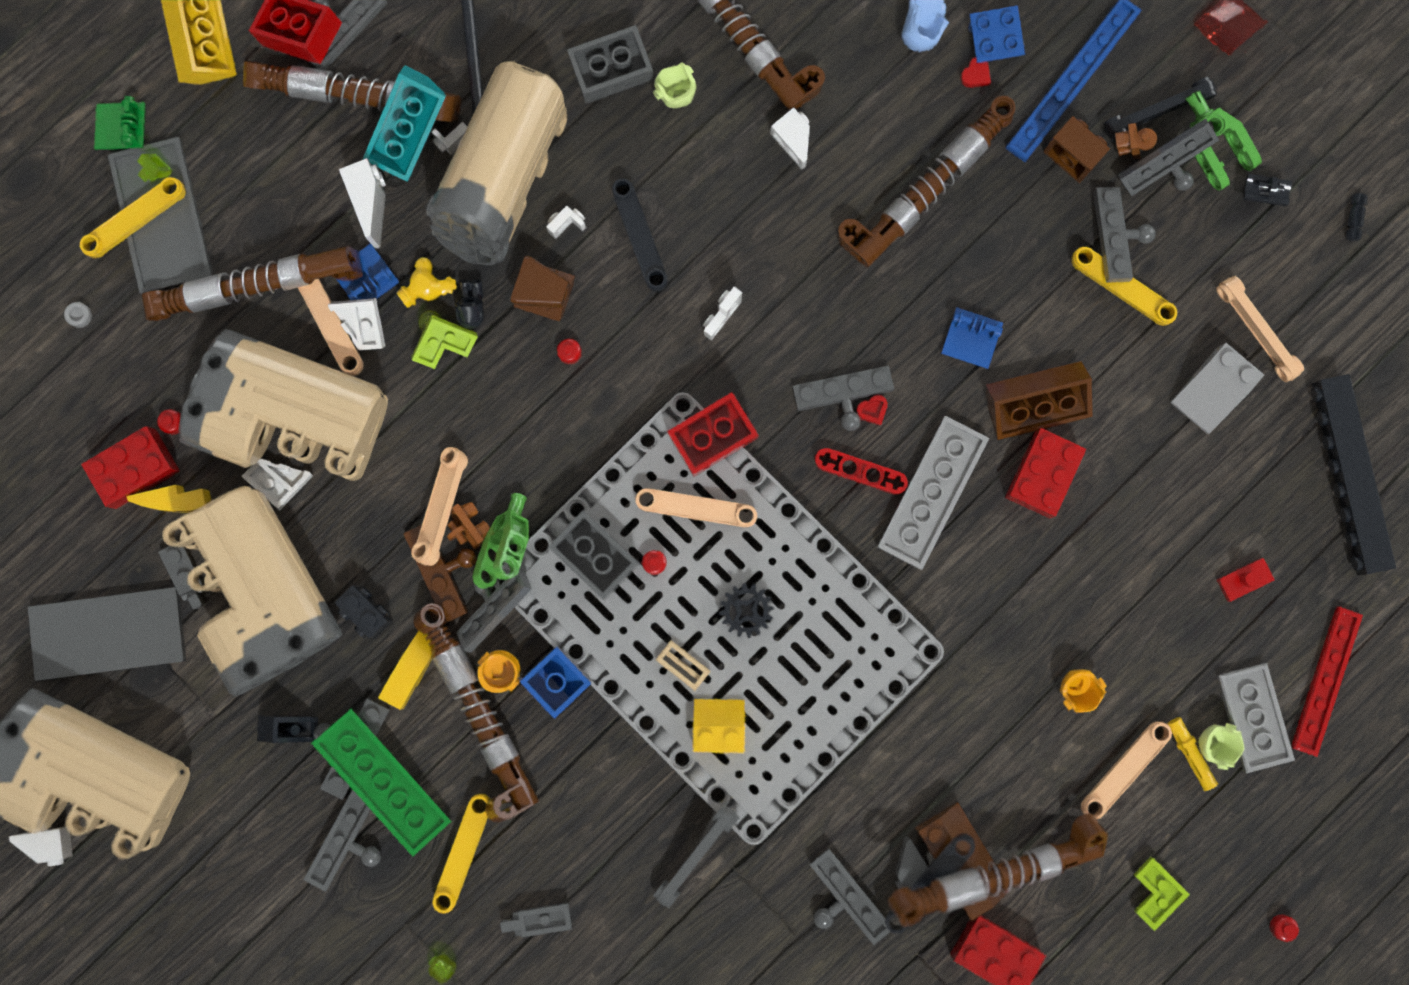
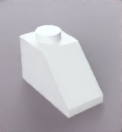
M793 108L771 126L770 134L797 165L803 169L806 167L810 126L808 125L809 120L804 113H798Z
M67 826L47 829L36 834L25 832L9 836V840L13 845L37 863L47 862L48 866L64 864L63 859L73 856L71 837Z

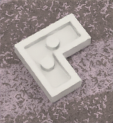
M733 287L730 292L726 290L718 300V313L715 316L711 314L703 324L705 327L704 335L711 341L741 303L742 292L736 287Z

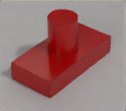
M1260 558L1216 580L1227 602H1231L1275 579L1264 558Z

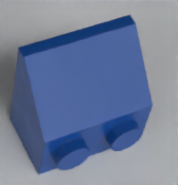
M558 647L520 681L554 719L591 684Z

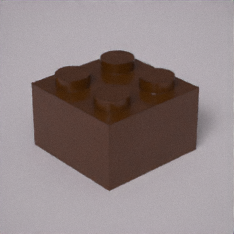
M1072 116L1053 137L1044 153L1080 184L1110 148L1101 136H1095L1089 130L1088 125L1084 121Z

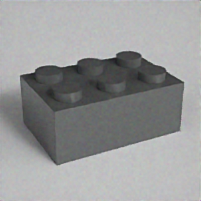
M636 25L567 49L569 60L585 104L654 80L653 69Z
M584 510L548 546L603 600H606L640 565Z

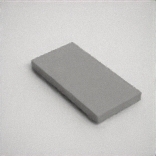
M1267 663L1216 675L1229 722L1236 725V730L1241 731L1244 752L1240 756V761L1244 773L1295 761Z

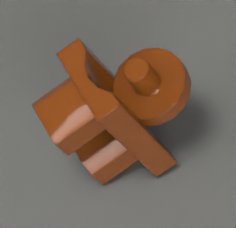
M1136 123L1128 124L1129 131L1115 133L1119 156L1132 154L1133 159L1141 158L1140 149H1152L1157 143V136L1152 129L1144 128L1138 132Z
M472 502L462 506L457 504L452 507L450 516L453 521L447 524L452 532L447 535L449 541L457 538L461 545L468 540L475 550L481 546L490 527L485 521L474 527L470 519L476 516L478 511Z

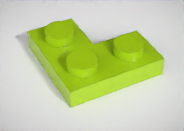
M431 315L412 354V360L435 369L444 349L468 357L478 337L477 333Z
M1152 857L1133 874L1151 892L1134 912L1155 931L1190 894Z

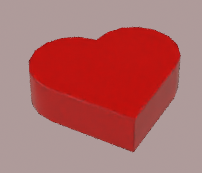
M976 57L972 59L969 67L961 75L962 84L969 88L990 85L991 79L988 62L977 63Z
M875 395L869 401L859 403L856 413L860 416L861 420L881 426L887 409V400L881 395Z

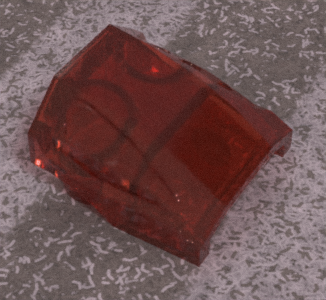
M1220 0L1194 24L1210 42L1217 45L1220 50L1230 56L1249 37L1263 28L1268 21L1263 20L1243 0Z

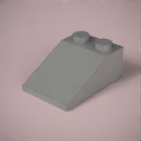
M1225 343L1215 349L1170 403L1205 433L1210 434L1251 392L1264 374Z

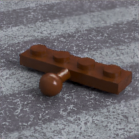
M422 525L404 533L411 552L413 546L417 543ZM468 548L462 549L458 553L457 558L447 563L440 549V557L436 564L425 566L416 561L435 604L439 605L444 611L445 623L469 613L450 573L459 567L471 568L475 565L477 556L473 550Z

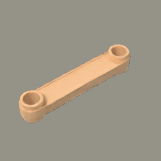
M1232 276L1221 282L1216 288L1218 295L1224 302L1232 305L1276 365L1275 371L1279 378L1284 382L1297 378L1304 371L1303 364L1296 356L1289 354L1244 293L1245 287L1238 277Z
M320 279L314 280L312 284L298 287L340 369L351 376L360 374L363 370V360L349 334L340 325L342 321L334 311L331 312L328 308V304L332 301ZM356 359V367L353 370H347L348 361Z
M448 447L441 453V464L417 543L412 548V557L425 566L436 564L440 557L439 549L462 472L468 464L467 456L457 448Z
M649 488L640 490L635 497L638 508L646 512L743 528L753 526L757 520L756 510L747 504ZM645 493H649L654 497L652 505L648 507L640 504V498ZM742 510H750L753 514V520L749 523H744L739 519V513Z
M1159 721L1152 722L1082 801L1081 811L1083 814L1089 813L1088 806L1094 801L1098 804L1097 812L1092 814L1096 820L1100 819L1168 743L1172 736L1171 728L1168 724ZM1161 726L1164 735L1162 738L1156 739L1154 735L1155 729Z

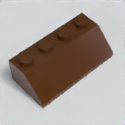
M1082 361L986 384L987 405L997 440L1037 431L1040 428L1045 429L1093 417L1092 378Z
M958 802L915 827L934 860L956 835L966 833L974 839L975 850L957 872L969 868L977 870V866H981L986 872L989 871V862L994 863ZM962 840L956 844L958 849L962 851L970 849V844L967 841ZM998 888L991 889L989 892L995 894ZM1000 891L995 897L988 894L985 900L966 905L962 908L967 916L974 920L992 909L1007 893Z

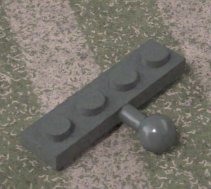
M327 0L312 1L321 5L328 6L331 9L330 4ZM353 0L337 16L342 25L321 65L309 62L319 70H326L385 7L387 1Z
M1205 118L1118 174L1131 196L1169 172H1172L1174 175V186L1178 190H1188L1192 187L1194 179L1192 174L1183 171L1180 165L1215 144L1219 139Z
M1120 187L1096 188L1093 191L1106 283L1130 282L1133 279L1127 239H1137L1140 243L1148 244L1154 240L1156 231L1149 224H1143L1137 229H1126Z
M889 366L794 385L792 389L797 411L841 402L844 412L841 418L842 427L847 431H854L860 426L861 419L853 411L851 400L894 391V385Z
M519 569L515 577L505 580L493 594L494 585L481 589L474 583L475 591L483 596L485 602L457 631L463 651L471 653L530 592L532 588L524 570ZM481 575L483 581L489 583L490 577Z
M367 698L358 717L377 736L390 709ZM328 723L317 725L314 729L315 739L331 725ZM331 767L320 789L343 800L350 786Z
M354 790L349 795L304 878V881L325 892L330 887L349 851L360 856L362 863L368 867L376 866L381 860V852L378 848L373 846L365 848L354 842L371 811Z
M829 848L809 863L838 900L828 909L822 908L815 912L814 923L818 928L827 929L831 927L834 917L845 909L873 945L890 932L886 927L884 916Z

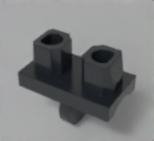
M1248 174L1245 181L1243 200L1287 207L1290 201L1289 194L1292 181L1277 179L1274 176L1265 177Z

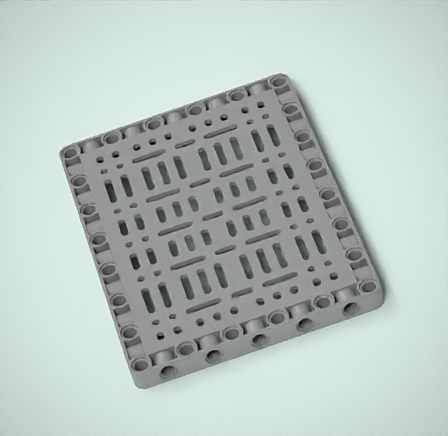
M682 392L676 394L528 540L520 569L525 571L532 589L514 608L554 648L558 647L591 682L590 685L716 812L724 804L737 812L736 814L740 818L732 829L745 842L756 845L761 843L941 661L944 650L941 643L744 448L693 477L667 434L668 430L704 409L691 395ZM687 401L690 404V408L686 412H679L676 409L677 403ZM644 436H653L655 443L651 447H644L641 444ZM666 454H670L674 458L672 464L665 461L664 457ZM613 469L619 471L620 476L616 482H609L606 475L608 471ZM682 470H686L688 472V475L686 477H682L680 475V472ZM708 470H713L736 493L735 499H730L707 476ZM749 470L758 471L760 479L756 482L748 481L746 473ZM653 472L657 479L650 481L647 478V473ZM669 483H673L675 488L671 492L701 497L693 488L695 483H699L716 500L752 506L757 512V519H762L775 532L776 536L773 539L769 538L755 523L751 527L743 528L702 521L706 527L704 530H699L688 518L671 516L692 537V542L686 543L662 519L664 514L646 512L638 508L635 501L637 493L633 488L635 485H640L643 489L649 488L662 491ZM645 493L640 498V504L646 507L654 497L649 493ZM622 498L628 499L630 506L627 508L623 507L620 500ZM574 505H583L584 511L628 553L631 547H635L643 556L651 550H658L666 556L667 567L665 571L656 577L647 573L641 565L633 571L645 584L644 590H639L628 578L620 584L631 596V603H625L615 592L606 600H603L549 548L542 553L536 549V544L540 539H546L550 545L576 518L571 513ZM783 505H792L795 514L789 518L783 516L781 513ZM750 510L748 512L741 511L739 519L744 523H749L753 520V514ZM602 518H606L610 522L608 528H604L600 524ZM637 518L639 524L626 537H622L620 534L621 530L632 519ZM651 527L657 528L678 549L679 555L676 557L672 556L649 533V529ZM717 531H721L723 537L699 561H695L693 555ZM742 533H750L762 545V551L757 552L742 537ZM825 539L829 542L830 549L828 552L822 553L817 549L818 540ZM783 545L789 546L788 552L782 551ZM730 549L745 564V568L742 570L738 569L725 556V550ZM774 558L776 564L772 566L768 563V560ZM801 558L815 572V578H809L796 565L795 560ZM505 563L502 566V570L506 574L510 573V566L508 563ZM556 563H563L565 571L559 572L556 569ZM712 563H718L731 576V582L726 583L711 568ZM681 567H686L687 573L675 585H670L669 579ZM757 571H761L763 577L755 584V591L759 592L762 589H770L785 604L784 609L780 610L771 601L767 602L768 606L774 607V610L768 611L773 620L770 623H766L768 629L759 628L761 635H751V638H747L746 632L737 637L738 630L736 629L729 632L728 630L731 625L729 623L722 624L726 619L725 615L713 626L708 623V620L721 607H724L720 602L728 601L725 593L734 594L733 587L736 586L739 590L742 584L746 583ZM785 571L789 572L802 585V591L797 592L782 577V573ZM855 574H861L865 578V584L862 588H856L853 585L852 578ZM544 575H548L552 579L550 585H546L542 581ZM699 576H704L718 590L717 596H712L698 582ZM497 578L494 584L496 589L501 585V579ZM573 578L579 580L578 585H572L571 581ZM824 584L829 586L828 592L822 591ZM560 591L565 592V598L560 599L558 593ZM590 591L614 615V619L608 621L585 598V592ZM657 591H661L663 597L639 621H634L633 615ZM745 594L740 600H750L753 595ZM679 596H684L697 609V616H691L678 603L677 599ZM810 598H815V605L812 606L809 604L808 601ZM836 598H841L865 622L863 628L858 627L836 605ZM731 604L729 612L733 621L737 614L736 608ZM742 604L740 606L742 610L741 616L745 617L748 615L751 617L753 615L751 604L747 606ZM572 605H578L601 629L600 634H594L572 612ZM540 609H544L548 613V619L544 623H539L535 617L536 612ZM670 609L684 623L685 627L683 630H679L664 615L665 610ZM892 609H896L900 613V620L895 624L891 623L888 619V613ZM797 611H801L803 617L779 641H775L773 635ZM823 611H828L851 634L852 639L850 641H846L822 617ZM652 623H657L671 637V640L680 647L697 631L702 632L703 637L687 653L711 671L708 674L711 677L710 683L707 684L703 681L697 690L694 691L669 670H667L665 675L660 674L659 669L664 666L657 662L656 658L668 643H665L651 629ZM621 627L627 628L626 634L623 635L620 633L619 630ZM805 629H810L834 653L832 659H828L805 636ZM873 633H876L878 635V639L876 641H873L871 639V635ZM719 636L725 637L737 649L738 655L736 657H732L718 643L717 639ZM608 640H612L614 642V646L612 648H608L606 646V642ZM634 641H640L653 654L654 658L652 661L646 660L633 646ZM793 642H797L820 665L821 670L819 672L813 671L791 648ZM575 644H579L583 648V655L579 659L572 657L570 653L571 647ZM927 645L934 646L936 650L935 656L931 659L926 658L924 655V648ZM761 647H766L767 653L754 666L749 665V659ZM859 647L865 648L864 654L858 653ZM886 647H890L894 651L893 657L886 655ZM674 648L669 650L673 655L677 652ZM705 650H711L724 663L725 667L723 670L717 669L705 657ZM621 654H626L640 668L639 674H634L620 660ZM780 655H783L807 679V685L802 686L778 662L777 659ZM664 656L663 660L695 684L697 679L668 656ZM683 656L680 660L691 668L692 663ZM846 660H850L852 666L828 690H824L822 684ZM874 660L881 664V669L878 671L871 666ZM739 671L742 672L743 677L722 699L745 700V712L760 726L761 730L759 733H755L745 724L744 753H724L730 760L725 765L712 752H693V728H687L686 723L688 721L694 723V699H713V695ZM759 676H763L787 700L786 706H781L757 682ZM856 678H859L864 684L860 689L854 685ZM608 680H614L618 683L617 693L609 694L605 690V684ZM648 680L653 681L654 686L652 688L646 686ZM893 680H897L901 684V690L897 694H891L888 689L890 682ZM674 681H679L693 695L692 701H687L673 687ZM746 689L751 690L773 712V719H767L744 696ZM842 692H847L850 695L848 702L841 699L840 694ZM660 695H667L678 706L680 713L678 715L673 714L661 702ZM810 696H815L816 702L803 715H799L797 712L798 708ZM829 705H833L837 709L835 715H831L827 711ZM643 716H650L654 720V726L651 729L647 730L641 727L640 719ZM857 716H863L866 719V725L863 729L857 730L853 726V720ZM790 721L792 723L791 728L769 750L763 751L762 745L784 722ZM813 726L817 730L816 735L811 736L807 732V727ZM799 739L803 743V748L797 749L793 745L794 740ZM686 752L690 758L689 762L686 765H679L675 760L677 753ZM822 752H828L831 755V761L827 765H820L818 763V756ZM781 753H786L790 757L788 763H784L780 759ZM755 757L756 763L749 764L748 759ZM736 771H742L743 776L737 778L735 776ZM764 771L772 774L770 781L763 778L762 773ZM751 784L758 787L759 792L757 794L749 791ZM715 788H721L725 792V797L720 801H715L710 795L711 791ZM786 788H792L796 791V796L791 801H786L782 798V792ZM751 824L758 825L761 828L759 835L755 837L749 836L746 833L747 827Z

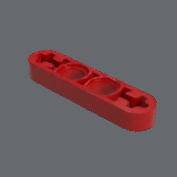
M821 449L815 456V465L818 469L890 494H901L908 486L907 477L901 472L833 449ZM828 453L830 454L829 459L837 461V456L841 457L842 460L838 464V471L833 470L835 464L828 463L826 466H823L819 456H824ZM845 461L854 462L856 465L855 473L846 474L842 469L843 463ZM871 468L876 469L880 474L879 480L877 482L868 481L866 478L867 470ZM884 472L889 473L887 479L894 480L896 477H899V482L903 486L898 487L896 490L892 489L893 484L885 482V487L881 486Z

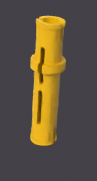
M1177 717L1169 721L1167 724L1175 737L1176 746L1185 755L1202 789L1208 791L1215 788L1218 782L1195 744V737L1190 735L1182 718Z

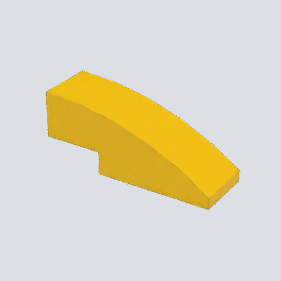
M179 485L127 496V500L134 504L176 513H191L212 501L209 490L198 489L184 492V487Z
M418 631L378 697L379 699L400 710L405 708L415 687L419 685L432 661L431 648L433 646L428 645L430 640L426 641L427 634L423 635Z

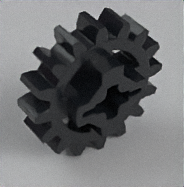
M743 583L742 590H738L734 586V594L725 593L728 601L720 602L725 607V610L720 611L719 615L726 616L722 624L729 623L731 625L728 630L729 632H732L734 629L738 630L737 637L746 632L747 638H751V632L753 631L759 636L761 635L760 627L768 629L765 621L773 620V617L768 615V611L774 610V607L767 605L771 597L764 598L762 596L765 592L764 589L759 592L755 591V584L752 585L751 589H747L746 584ZM741 594L753 595L750 600L745 601L737 597ZM755 601L751 609L753 615L751 617L746 615L739 621L738 619L742 613L740 606L742 604L747 606ZM760 601L764 609L763 617L757 614V605ZM731 604L736 608L737 614L733 621L729 612ZM744 621H752L756 624L751 628L740 627Z

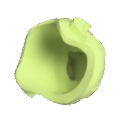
M684 63L662 69L654 83L655 90L653 93L658 100L661 98L671 108L687 106L691 103L696 91V82L691 75L694 71Z
M1226 723V726L1216 724L1209 726L1202 732L1198 740L1199 749L1205 759L1216 763L1218 768L1228 770V767H1234L1244 752L1241 731L1236 730V725Z

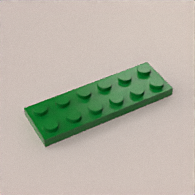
M352 709L346 712L312 742V745L412 856L451 823V820Z

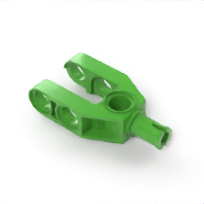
M1200 90L1185 98L1196 116L1195 121L1190 123V128L1206 118L1208 122H1212L1213 131L1217 136L1222 133L1224 134L1239 163L1245 170L1251 171L1261 164L1260 154L1242 122L1221 108L1210 109ZM1211 146L1195 156L1210 184L1217 191L1230 185L1229 178L1223 169L1224 164L1222 161L1219 162Z
M520 493L511 494L507 511L496 517L484 538L473 572V582L481 589L493 586L497 578L508 580L515 577L519 572L529 540L528 520L521 516L527 498ZM516 544L517 551L513 552L509 545ZM489 549H493L495 551V561H492L489 558ZM503 561L510 566L509 574L502 570ZM483 570L488 572L490 576L489 583L484 582L481 577Z

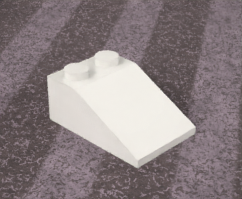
M364 159L341 168L339 171L364 235L373 247L377 249L381 245L385 204L383 186L386 185V182L376 164L371 165L368 159Z

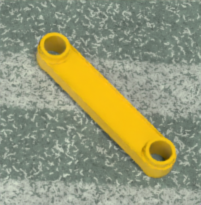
M173 177L165 178L161 183L88 235H85L80 241L82 252L92 258L102 257L106 252L176 202L182 200L186 194L184 184ZM177 185L176 191L169 194L170 188ZM96 242V248L90 251L91 244Z
M1081 247L1073 253L1071 262L1075 269L1150 318L1156 324L1166 326L1176 319V307L1135 278L1130 282L1106 283L1103 258L1091 248ZM1079 254L1087 256V264L1079 261ZM1161 309L1168 311L1169 319H1164L1161 316Z
M476 794L468 803L433 897V907L439 913L450 912L455 907L488 820L486 811L480 812L476 810L474 803L476 799H482L487 805L491 799L486 794ZM446 895L449 897L450 906L443 907L439 903V896Z

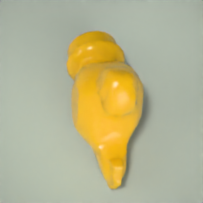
M422 257L416 261V269L410 277V285L408 287L401 286V289L396 293L405 306L409 308L412 305L415 306L416 299L418 298L434 301L441 295L452 294L457 286L456 280L451 279V277L437 280L432 273V262L428 258Z

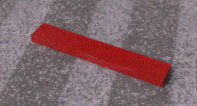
M1336 607L1291 744L1292 749L1315 757L1318 756L1363 617L1362 614L1342 607Z

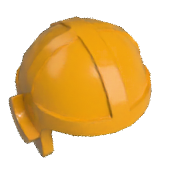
M495 650L490 654L486 652L477 662L480 665L478 668L479 682L487 691L492 693L512 691L521 681L518 679L521 672L519 661L508 651Z
M1071 670L1066 673L1060 686V693L1065 699L1063 704L1068 711L1072 709L1076 713L1093 711L1098 707L1106 694L1104 688L1107 686L1102 678L1097 679L1089 670Z

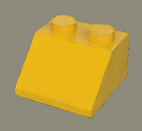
M694 699L693 752L744 753L745 700Z

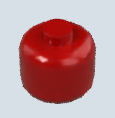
M568 338L562 340L557 346V355L563 363L574 364L581 358L582 350L577 341Z
M172 409L161 412L157 419L160 430L171 435L178 434L181 413Z
M658 550L648 551L642 558L643 569L651 575L661 574L667 567L666 556Z
M1277 915L1270 922V932L1281 941H1292L1299 933L1297 922L1287 915Z

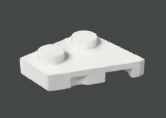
M376 298L338 301L328 304L330 311H334L342 321L340 325L352 337V341L358 350L382 349L385 346Z
M263 459L252 465L242 475V478L252 487L264 493L267 500L278 510H281L313 477L309 471L293 469L290 466L274 464Z

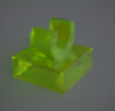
M142 154L137 160L143 167L138 176L144 182H147L148 179L154 182L157 178H168L173 172L157 154Z

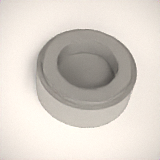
M73 302L66 307L64 317L70 325L81 328L89 324L92 312L87 305Z

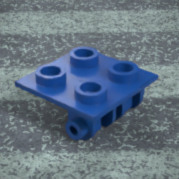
M1018 6L970 14L971 23L968 24L969 33L973 34L977 63L1025 55Z
M369 244L359 252L363 276L350 281L337 279L350 300L377 299L399 283L372 244Z
M956 307L941 354L988 369L998 337L1001 336L1003 330V323Z

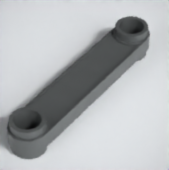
M725 804L712 819L715 825L670 882L665 880L655 892L653 897L656 898V901L668 909L681 894L678 888L723 830L728 833L738 821L740 816L736 814L737 812Z

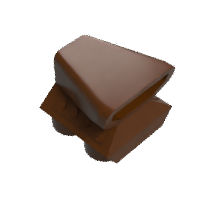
M525 256L511 295L513 307L560 322L574 285L575 276L546 267L534 258Z

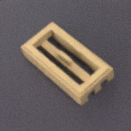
M672 640L656 658L657 662L694 691L697 690L711 672ZM671 648H674L687 660H689L701 671H703V674L701 676L697 674L684 662H682L675 655H673L669 650ZM664 656H668L697 679L695 684L663 660Z

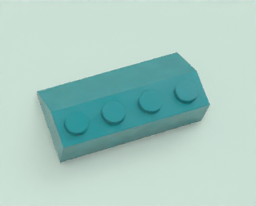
M405 65L396 79L362 160L368 159L370 164H376L378 168L408 182L446 94L428 76Z

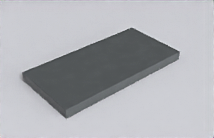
M179 137L144 145V148H132L108 154L121 211L157 186L165 178L173 177L184 184L186 189L185 197L182 200L176 202L127 237L139 293L142 295L149 291L167 290L179 287L182 283L213 276L182 140ZM177 185L170 188L169 194L176 191Z
M176 587L28 607L35 681L186 661L180 596Z

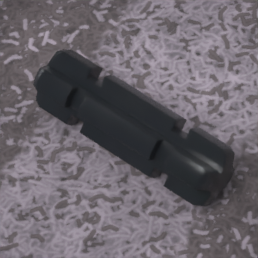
M1356 193L1352 196L1351 204L1353 207L1350 209L1349 230L1346 233V239L1349 241H1358L1362 237L1361 227H1363L1366 212L1364 205H1367L1368 199L1366 194Z

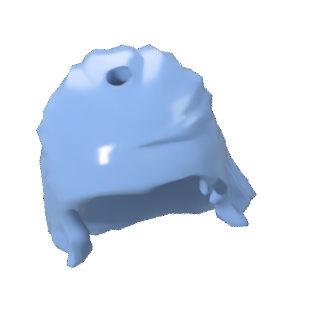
M909 0L908 13L902 30L903 43L909 49L918 52L929 51L938 43L942 33L949 24L944 16L946 13L944 0Z

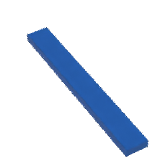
M1119 0L1007 145V150L1023 162L1027 161L1136 19L1141 9L1128 0Z

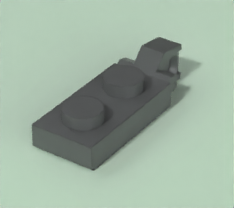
M169 546L159 551L158 553L183 601L188 599L193 609L205 606L206 603L201 595L203 591L192 589L188 583V575L196 566L187 548ZM200 576L199 583L201 586H203L205 584Z
M569 902L519 910L512 913L513 918L504 919L500 922L502 933L515 931V936L521 937L572 929Z

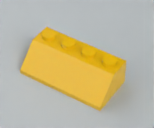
M161 0L179 83L204 84L234 77L236 70L220 0Z

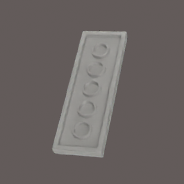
M944 416L877 548L922 570L989 438Z

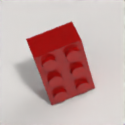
M265 0L249 32L263 47L321 65L342 22L328 6L308 0Z
M733 393L728 394L667 431L669 438L693 477L758 439L756 430Z
M148 426L143 427L81 464L105 507L113 509L128 503L127 496L146 492L180 472L157 430Z
M1038 429L1031 439L1005 498L1049 519L1056 517L1086 448L1045 429Z
M982 915L974 920H969L950 954L956 963L993 985H1030L1046 957L1038 948Z

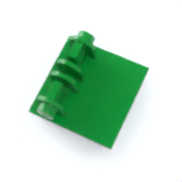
M125 96L121 103L96 104L94 149L144 148L145 102L136 103L133 97Z

